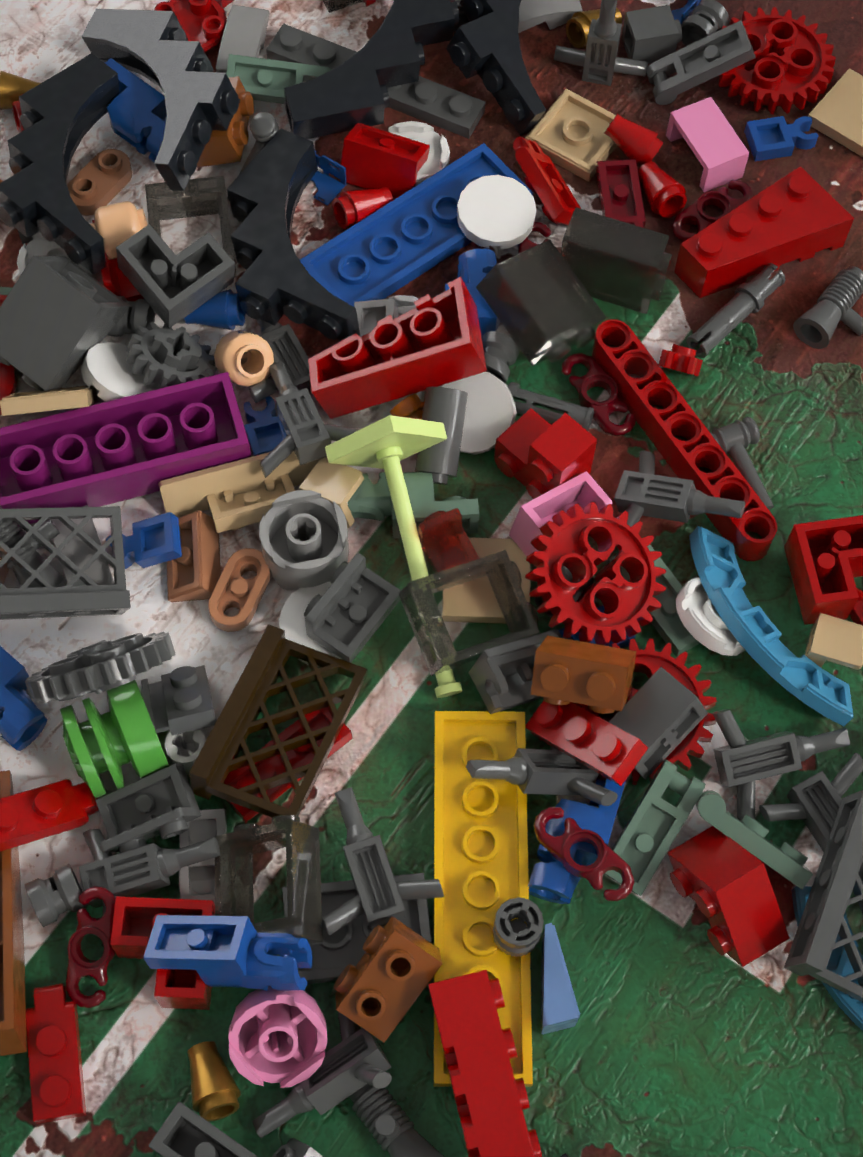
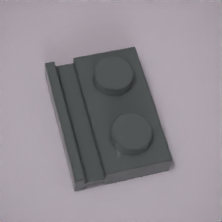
M205 665L176 668L171 673L161 675V681L149 684L148 679L141 680L143 700L156 733L170 730L173 736L215 725L216 716Z

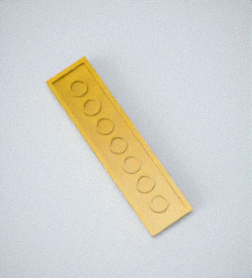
M435 711L434 879L439 880L444 897L434 898V945L439 948L443 963L434 975V983L487 970L489 980L499 979L505 1007L497 1009L501 1028H511L517 1051V1058L510 1059L514 1078H523L525 1087H532L530 953L518 957L507 955L498 948L492 933L496 913L504 902L518 897L529 899L527 794H523L518 785L511 784L505 780L472 778L466 768L469 760L505 761L514 757L518 748L526 749L525 712L499 711L490 714L489 711ZM434 1013L433 1087H452Z

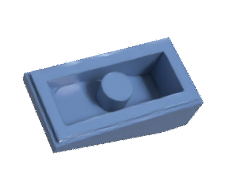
M552 923L545 924L542 933L541 1035L574 1027L580 1017L555 925H552Z

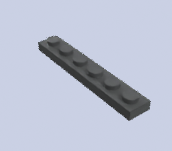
M284 23L266 49L267 59L324 66L331 69L339 67L357 53L354 50ZM419 76L418 82L387 88L390 100L389 108L468 139L485 113V101Z

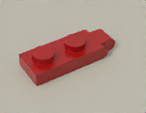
M521 136L517 137L513 142V149L516 152L515 158L526 175L524 178L525 183L542 201V211L553 223H563L577 227L586 218V215L551 158L543 153L537 142Z
M69 779L0 798V852L85 825L89 821L88 816L99 811L96 799L99 798L94 797L91 789L85 782L73 786Z
M64 983L34 988L35 1007L26 1009L33 1122L40 1124L86 1116L77 1005L75 1001L67 1002Z

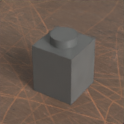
M669 5L625 13L622 41L628 59L653 63L676 52L677 43H680L682 40V28L678 19L674 20Z

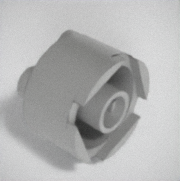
M297 490L286 493L272 503V507L265 516L263 515L260 521L259 536L262 554L270 568L272 578L277 581V584L282 589L287 591L297 590L300 587H314L331 582V578L339 565L344 561H348L349 545L346 517L339 505L334 501L332 503L321 497L320 493L312 490Z

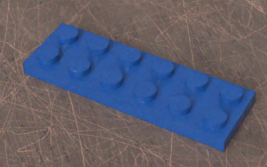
M483 143L309 253L300 261L310 276L328 292L353 307L355 302L385 299L472 242L466 238L457 220V204L460 194L470 182L483 176L501 175L513 178L524 186L526 185ZM527 187V189L533 196V192Z

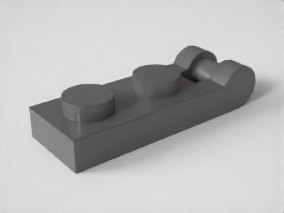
M742 20L651 63L647 67L646 74L649 82L655 86L653 88V95L658 105H667L672 103L678 94L756 58L746 29ZM677 72V75L670 78L671 74Z

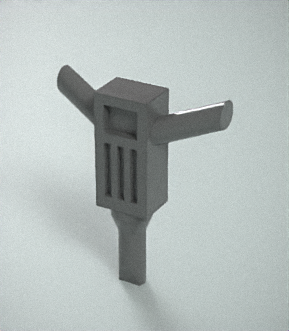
M617 0L601 1L599 18L591 20L586 51L557 45L554 55V61L584 67L582 81L608 86L612 84L614 72L646 77L648 67L647 61L617 57L622 24H618L615 21Z
M258 319L257 321L261 327L260 336L269 343L273 350V364L283 361L294 386L300 390L307 388L309 393H311L309 358L290 324L283 326L277 322L274 326ZM272 376L249 388L255 403L278 391Z
M283 361L269 366L270 374L279 391V397L275 398L278 417L287 436L260 462L265 478L293 451L300 465L327 457L325 447L331 444V440L338 441L360 430L324 424L308 389L300 390L294 386Z
M641 451L639 453V472L624 470L614 497L618 511L624 512L626 510L628 512L627 524L630 527L639 522L642 516L688 523L690 515L703 513L742 518L745 509V501L708 496L702 491L696 490L693 480L655 475V455L648 451Z
M730 709L712 713L729 744L713 749L720 782L727 787L737 785V818L740 820L746 814L755 819L756 780L802 769L801 762L807 760L813 754L850 745L846 728L810 737L784 731L746 741Z
M552 746L551 750L518 748L515 756L505 761L469 760L466 765L472 778L505 780L511 784L518 785L523 794L580 795L603 806L612 805L618 797L616 792L595 784L599 773Z
M854 753L831 783L824 772L821 771L792 787L787 794L791 803L759 805L762 816L768 822L803 820L824 852L842 802L841 797L863 771L862 757L858 753ZM862 862V864H861V867H860V870H859V873H858L859 876H860V878H861L862 883H863V862Z
M350 787L335 792L347 829V845L343 846L344 856L357 896L323 917L329 936L363 913L368 928L372 929L377 925L387 924L392 916L397 920L404 918L405 908L402 900L444 897L438 879L395 882L380 835L373 836V833L364 824L353 788Z
M100 829L87 830L83 832V836L95 861L79 866L82 890L84 891L93 886L104 887L112 892L116 899V896L133 897L170 885L169 876H173L182 867L220 856L218 841L214 837L179 849L161 848L151 843L112 855L111 852H102L100 843L105 841L102 831ZM92 899L88 903V905L95 908L103 906V915L105 914L106 906L101 899Z
M337 1011L342 1042L325 1053L322 1065L309 1079L296 1084L285 1099L252 1121L258 1136L262 1138L297 1114L316 1109L320 1115H323L366 1084L378 1089L387 1087L392 1077L386 1071L391 1068V1065L375 1036L363 1028L359 1030L358 1024Z

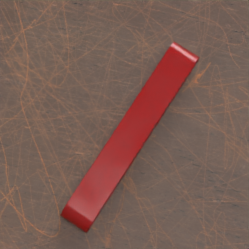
M617 319L603 321L596 329L592 357L605 373L617 383L619 398L627 404L628 411L636 416L637 423L678 478L693 480L696 490H700L708 496L745 501L742 518L710 513L705 514L721 536L734 543L735 554L740 559L752 562L761 560L767 555L777 532V522L774 516L632 329L625 322ZM607 344L614 345L617 347H609L607 346ZM629 374H634L641 378H633ZM651 405H659L662 406L664 409H657L652 407ZM674 436H683L688 440L681 441ZM698 467L708 468L712 473L700 471ZM746 532L758 533L762 539H754Z

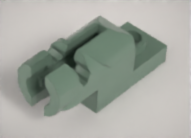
M422 471L403 473L419 537L478 533V498L466 499L461 496H453L443 501H435L432 473ZM385 472L379 473V480L376 484L371 482L367 473H362L364 481L348 501V507L353 518L383 521L385 516H391L393 539L401 538Z

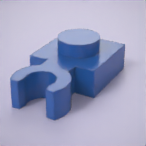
M784 116L748 121L744 133L754 161L792 156L794 146L803 150L815 147L818 134L803 133L810 130L812 118L807 116L800 117L793 124H786Z
M271 396L265 398L267 407L262 411H255L252 409L249 401L244 402V412L248 423L244 425L253 456L271 452L287 436L277 416L275 401Z
M171 512L132 523L133 535L126 537L122 534L125 569L133 565L134 562L142 568H147L182 557L179 518Z

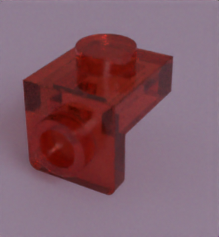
M458 508L448 512H434L419 524V539L422 550L441 586L481 569V560L462 527V515Z

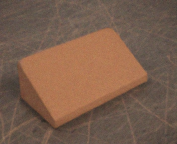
M198 510L179 517L182 557L167 561L168 601L170 602L210 599L221 576L219 533L216 531L212 517Z

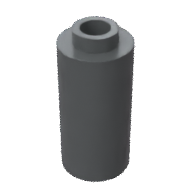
M426 387L422 420L443 423L447 435L446 440L417 453L415 472L432 473L433 484L447 485L448 477H457L468 393L465 391L444 387Z

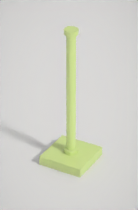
M389 415L326 446L325 450L328 462L331 464L379 468L385 471L438 687L435 688L436 697L443 698L461 693L462 687L460 682L455 681L400 461L446 440L447 435L444 424L441 422Z

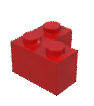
M530 408L496 439L494 460L504 475L510 478L515 477L526 487L532 499H535L586 471L590 474L597 438L567 413H564L551 425Z
M863 515L794 524L784 549L804 625L814 624L820 613L843 620L847 619L859 599L854 577L863 576Z
M711 826L667 852L674 870L670 873V879L675 889L682 897H691L696 902L700 911L708 918L711 928L707 930V935L711 944L720 955L723 956L727 953L740 966L744 967L790 939L764 863L733 839L723 834L714 826Z
M116 896L110 945L119 958L143 959L157 915L218 916L219 914L213 900ZM157 969L154 997L161 1008L210 1010L212 987L203 982L196 970Z

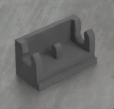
M558 629L486 649L482 652L468 673L490 714L543 698L530 695L535 653L547 635L561 638Z
M660 667L625 704L623 710L619 711L609 723L639 738L648 747L634 768L646 780L708 712L695 694Z

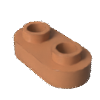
M103 150L95 155L68 183L67 187L70 197L81 215H94L97 208L108 205L130 182L132 178L130 159L121 150Z
M244 548L233 553L228 559L208 604L211 620L217 628L226 632H236L244 629L251 622L271 579L270 568L266 564L261 551L254 548ZM247 571H254L257 573V575L252 579H245L242 577V575ZM229 608H237L240 610L239 613L235 616H227L224 614L225 611Z

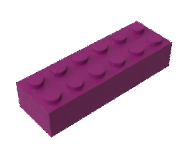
M225 372L0 428V506L3 509L67 508L87 505L88 507H100L159 492L158 483L165 479L251 457L249 441L229 373ZM25 520V521H27L29 524H34V523H37L39 520Z

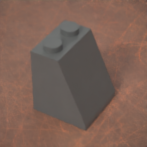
M33 256L0 306V363L8 366L13 365L23 373L22 379L36 390L49 391L60 389L82 365L88 350L94 345L101 343L130 306L66 256Z

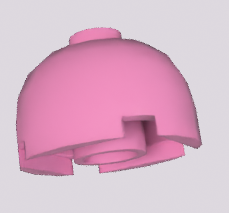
M269 986L268 990L257 989L249 993L236 1007L228 1030L231 1061L239 1074L256 1085L264 1087L265 1081L268 1083H280V1088L292 1087L309 1079L322 1065L325 1058L327 1046L326 1020L316 1000L303 990L278 991Z

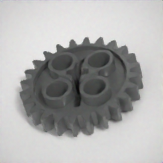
M169 632L152 633L144 637L142 633H137L112 642L102 640L68 654L66 659L55 662L47 668L41 669L42 671L32 674L31 677L26 678L25 683L32 702L38 703L43 701L45 703L53 699L66 701L90 692L100 694L108 689L129 683L136 679L135 675L149 671L152 667L162 665V662L172 659L171 657L176 654Z

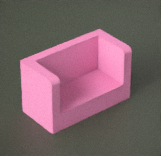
M712 97L670 113L666 136L670 142L684 138L704 169L699 185L703 192L743 177L749 151Z
M586 471L523 504L518 511L509 536L523 553L528 556L534 551H538L532 546L531 541L538 535H543L539 528L548 521L553 522L552 517L561 510L567 513V509L577 503L583 510V507L590 502L596 503L599 512L606 505L612 504V500Z

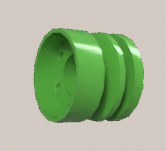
M135 680L106 691L109 712L102 715L90 698L82 700L89 719L82 723L79 722L72 704L60 709L63 718V738L78 776L91 789L95 798L106 794V789L100 775L104 772H110L118 790L124 787L121 768L124 764L130 762L141 779L169 767Z

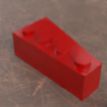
M800 166L681 243L674 272L699 298H703L746 282L747 277L758 274L768 263L778 266L775 270L777 271L780 265L796 259L802 262L813 258L815 253L829 248L832 251L843 247L854 217Z
M461 276L447 283L450 288L434 298L427 294L414 301L416 307L395 319L390 314L377 321L378 325L371 332L361 337L355 333L308 359L311 393L330 419L426 390V387L441 386L487 371L477 306Z
M487 970L428 984L468 1156L542 1157L536 1130L527 1129L523 1113L524 1109L530 1108L523 1078H514L510 1059L517 1058L512 1031L510 1027L501 1028L497 1009L505 1007L499 979L489 980Z

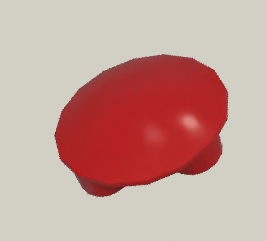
M170 0L168 2H161L154 8L156 11H174L181 27L186 33L188 41H199L204 52L215 47L222 39L227 18L225 10L216 0Z

